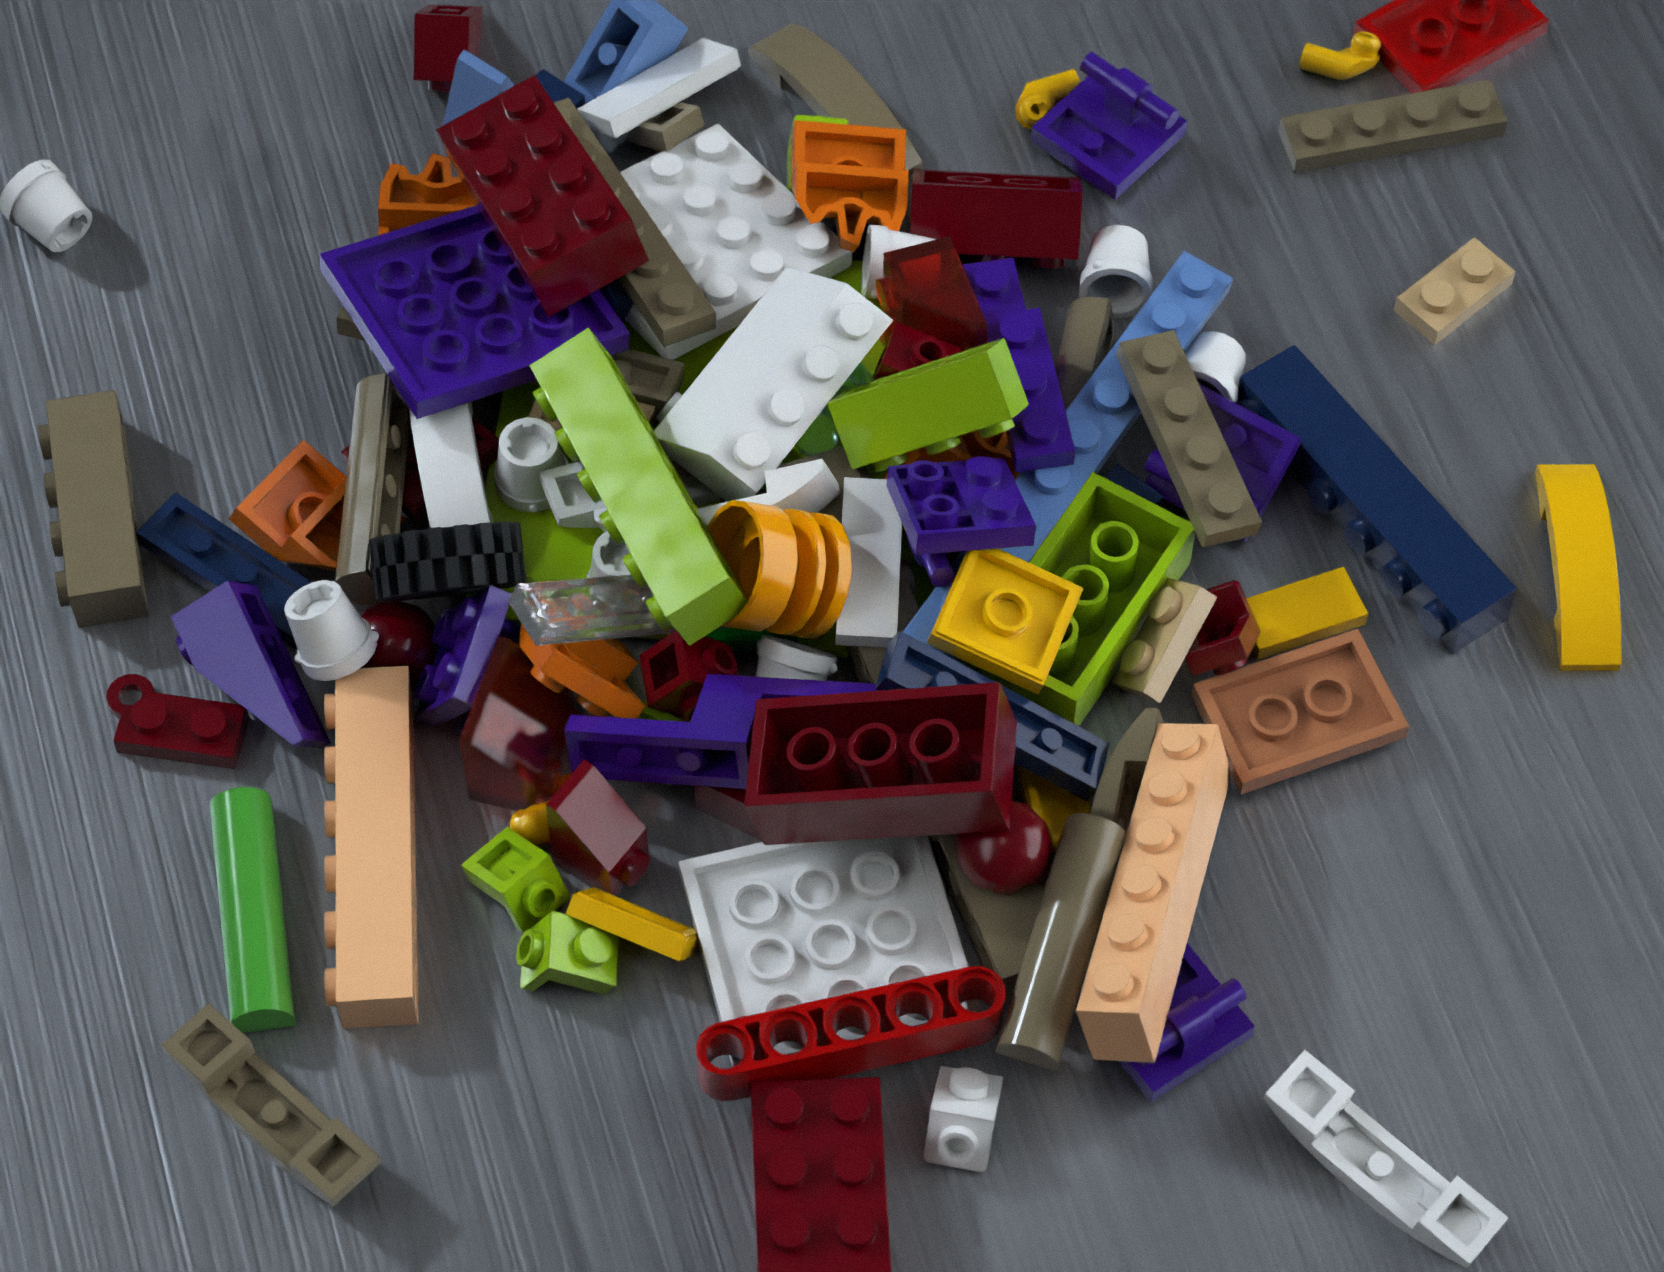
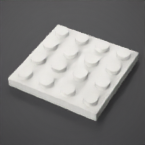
M719 124L682 141L668 152L662 151L620 172L716 312V329L663 347L633 302V306L625 320L661 357L667 360H674L739 326L786 267L830 278L852 266V253L840 248L838 236L822 221L810 224L795 200L794 195Z
M928 836L764 845L763 842L678 861L680 878L692 922L697 932L701 955L720 1022L969 967ZM977 999L968 1000L961 1004L966 1010L983 1012ZM908 1013L899 1018L901 1022L909 1026H920L928 1021L924 1016L916 1013ZM846 1027L836 1033L846 1040H858L866 1035L861 1029L855 1027ZM783 1041L774 1047L777 1052L785 1055L795 1054L804 1048L799 1043L793 1041ZM729 1055L732 1067L737 1066L741 1062L738 1058Z

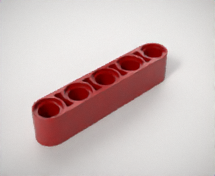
M969 966L718 1022L707 1027L700 1034L696 1043L698 1083L702 1091L710 1098L719 1101H735L751 1097L750 1082L832 1079L979 1046L992 1041L1000 1032L1003 1024L1006 998L1005 985L1000 976L993 970L982 966ZM977 999L985 1002L990 1008L983 1012H972L966 1010L961 1004L968 1000ZM908 1013H916L924 1016L928 1021L920 1026H909L901 1022L899 1018ZM846 1027H855L861 1029L866 1035L858 1040H846L836 1033ZM783 1041H793L804 1047L800 1052L788 1055L779 1053L774 1049L777 1044ZM721 1055H731L741 1061L737 1066L730 1069H721L710 1063L714 1058Z

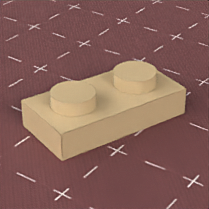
M1474 237L1396 298L1394 312L1433 345H1436L1511 286L1516 271Z
M1168 578L1163 588L1151 600L1148 610L1149 614L1135 640L1123 652L1120 668L1112 683L1129 694L1161 703L1217 597L1201 586Z

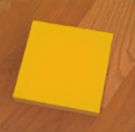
M998 548L966 551L926 643L1035 694H1039L1045 684L1084 588Z

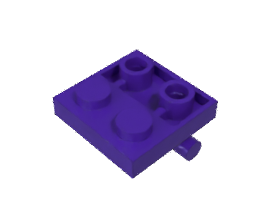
M1090 52L1080 64V71L1088 76L1032 127L1031 142L1116 200L1186 135L1187 120L1179 115V110L1152 93L1153 86L1126 67L1119 70L1094 52Z
M1199 384L1261 519L1303 438ZM1154 449L1144 466V470L1149 472L1144 483L1163 495L1165 500L1185 510L1159 451ZM1251 536L1242 538L1240 540L1243 542H1248Z
M979 456L965 461L935 463L923 460L909 465L888 466L886 486L905 528L907 542L916 562L926 568L934 586H948L954 579V572L947 558L949 552L1034 546L1036 524L1004 458Z
M490 585L470 598H464L460 604L451 608L450 611L444 610L436 623L432 635V643L438 645L432 665L428 664L424 667L415 685L414 698L420 700L414 716L415 720L436 728L467 711L461 731L474 738H484L495 703L503 701L513 670V665L509 660L520 626L513 621L505 619L513 594Z
M1186 944L1155 1063L1118 1061L1151 1103L1253 1037L1255 1026L1238 1006V1004L1247 999L1244 988L1235 978H1231L1221 985L1189 944Z

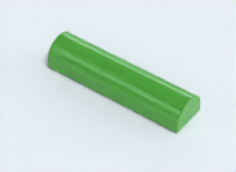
M238 787L218 793L211 799L210 815L230 1022L242 1033L296 1026L272 799L266 791L258 788Z

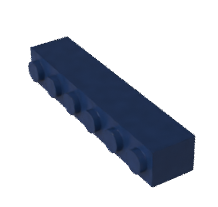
M1295 344L1240 376L1237 404L1303 438L1285 473H1291L1306 489L1312 505L1320 513L1328 514L1341 528L1350 548L1358 555H1365L1380 572L1381 579L1386 588L1394 596L1402 597L1416 612L1422 628L1430 637L1440 639L1449 651L1454 654L1508 620L1517 592L1514 584Z

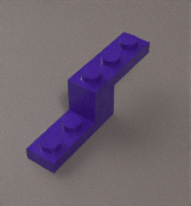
M1014 258L958 265L957 281L973 348L1005 338L1029 403L1025 409L1013 418L1015 426L1006 431L1015 473L1074 465L1075 447L1040 308L1026 309Z
M707 674L691 722L570 715L564 733L571 771L573 773L580 763L586 760L594 765L606 780L746 789L756 699L877 691L875 690L876 684Z

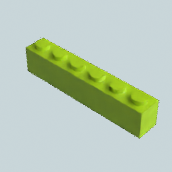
M588 327L529 365L541 386L533 391L536 401L551 422L557 418L560 421L562 428L554 432L555 436L572 462L578 459L581 460L584 469L576 473L577 477L594 503L602 500L607 510L601 513L599 517L618 546L624 542L626 543L630 553L622 557V560L639 587L643 588L648 585L654 596L645 602L662 630L666 632L674 627L690 646L738 615L749 601L615 361L591 329Z

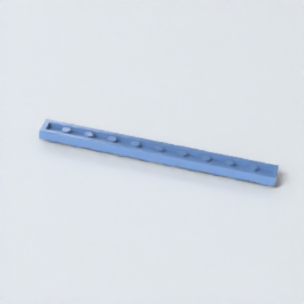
M1183 251L1067 408L1066 415L1075 447L1074 465L1023 471L1015 479L1036 524L1034 546L998 549L1030 562L1092 472L1096 474L1099 472L1141 414V410L1116 357L1120 342L1174 330L1185 353L1228 294L1233 281L1232 277ZM962 551L951 566L954 578L966 551ZM951 582L945 587H935L903 633L960 663L962 659L926 643L952 585Z

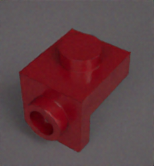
M1236 580L1205 589L1216 596L1217 599L1185 657L1192 676L1210 670L1213 671L1214 675H1223L1240 668L1247 662V658L1256 643L1260 629L1242 587Z

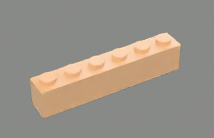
M409 666L359 668L350 675L336 679L335 693L325 694L326 729L335 730V746L325 747L326 782L327 784L335 783V800L325 801L324 819L326 837H335L336 855L325 856L324 860L326 892L336 893V911H327L324 916L326 948L336 949V968H325L324 985L326 1005L337 1006L342 1029L419 1024L414 695Z
M1158 723L1076 1009L1093 1060L1155 1063L1232 775L1218 724Z

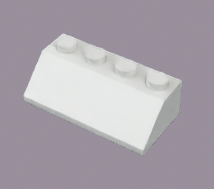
M786 267L657 426L654 433L668 456L725 501L755 496L766 482L764 471L773 470L779 466L893 319L847 283Z

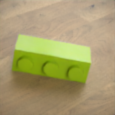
M1005 338L846 389L829 401L827 405L851 469L873 464L875 472L888 469V466L904 463L908 460L907 452L925 447L928 455H933L961 443L959 436L978 430L981 438H987L1005 432L1015 426L1013 418L1025 409L1029 403Z

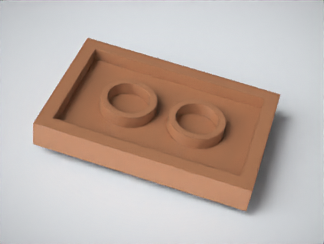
M1358 628L1238 668L1230 673L1217 675L1194 683L1191 697L1204 723L1218 724L1232 773L1231 777L1240 795L1405 739L1409 729V724Z

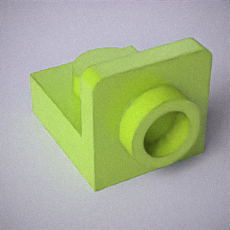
M508 827L461 864L469 882L504 905L515 927L523 933L551 911H556L570 896L550 855Z

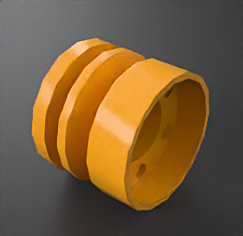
M731 500L721 506L707 527L749 600L738 615L722 626L759 632L766 629L770 633L815 639L827 633L839 618L849 593L852 573L851 547L844 526L833 515L787 508L782 511L777 506Z

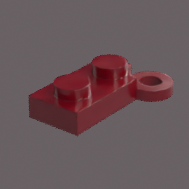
M138 674L123 675L110 684L106 700L111 713L119 719L113 739L117 753L236 769L249 721L248 710L242 705L156 693L152 683L146 677ZM130 690H136L142 694L141 699L133 705H126L120 701L122 695Z

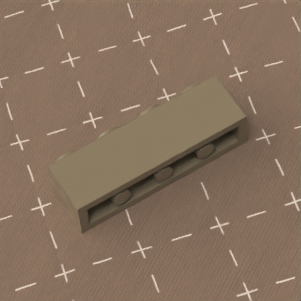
M116 390L47 400L48 424L39 425L38 433L44 460L52 459L54 472L44 473V485L49 508L58 507L59 521L49 522V529L55 557L64 556L65 570L55 572L60 606L72 607L78 628L149 616L141 546L136 534L138 523L126 429Z

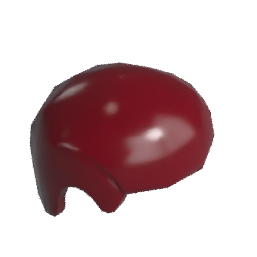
M394 600L368 607L360 616L368 621L372 631H376L379 634L374 655L361 668L409 666L412 689L414 690L424 667L428 664L432 665L438 647L437 644L432 643V635L435 628L433 620L418 605Z
M1011 801L1009 831L957 834L954 841L958 865L965 876L977 887L1007 896H1012L1017 890L1033 883L1043 884L1048 878L1055 856L1052 834L1046 822L1030 806Z

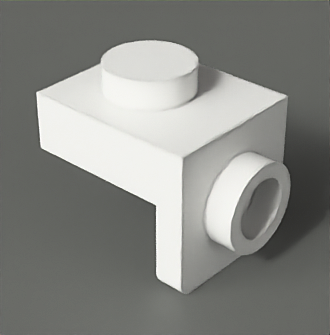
M940 1066L929 1114L923 1156L926 1162L978 1172L986 1171L1003 1083L1002 1076L985 1074L975 1068L964 1067L957 1069Z

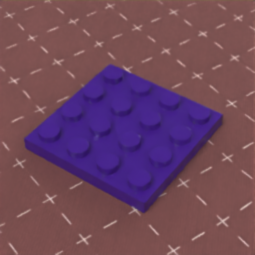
M477 205L320 253L321 273L416 419L537 380L529 365L588 327L610 355L629 350L630 332L599 289L548 318Z

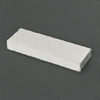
M702 38L579 107L577 110L591 130L616 139L737 70L741 66L737 49Z
M844 477L842 525L851 547L852 573L849 593L842 612L836 621L835 645L887 648L888 643L897 635L902 521L887 489V479Z

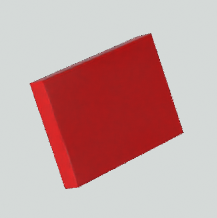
M1393 0L1357 20L1354 25L1353 35L1361 31L1376 35L1381 43L1380 49L1377 52L1380 56L1379 61L1410 93L1450 87L1546 33L1549 19L1530 0Z

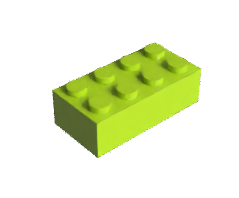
M1092 472L1029 562L1084 588L1039 694H1035L970 663L969 668L995 682H1000L1002 686L1080 727L1120 668L1122 654L1139 633L1149 614V605L1155 594L1163 588L1168 578L1179 580L1189 566L1195 538V531L1191 522Z

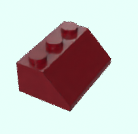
M914 169L910 234L937 239L939 248L938 262L954 261V254L976 255L977 263L1008 259L1010 257L1033 258V266L1066 267V259L1079 260L1083 200L1080 177Z

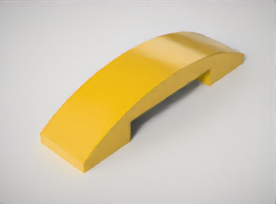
M1537 464L1535 474L1541 520H1547L1557 600V610L1553 621L1560 671H1619L1622 659L1617 561L1609 508L1599 472L1595 464Z

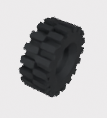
M489 522L442 528L435 527L426 530L387 534L369 539L375 601H404L473 594L480 592L490 585L502 589L518 587L527 583L519 522H497L492 524Z

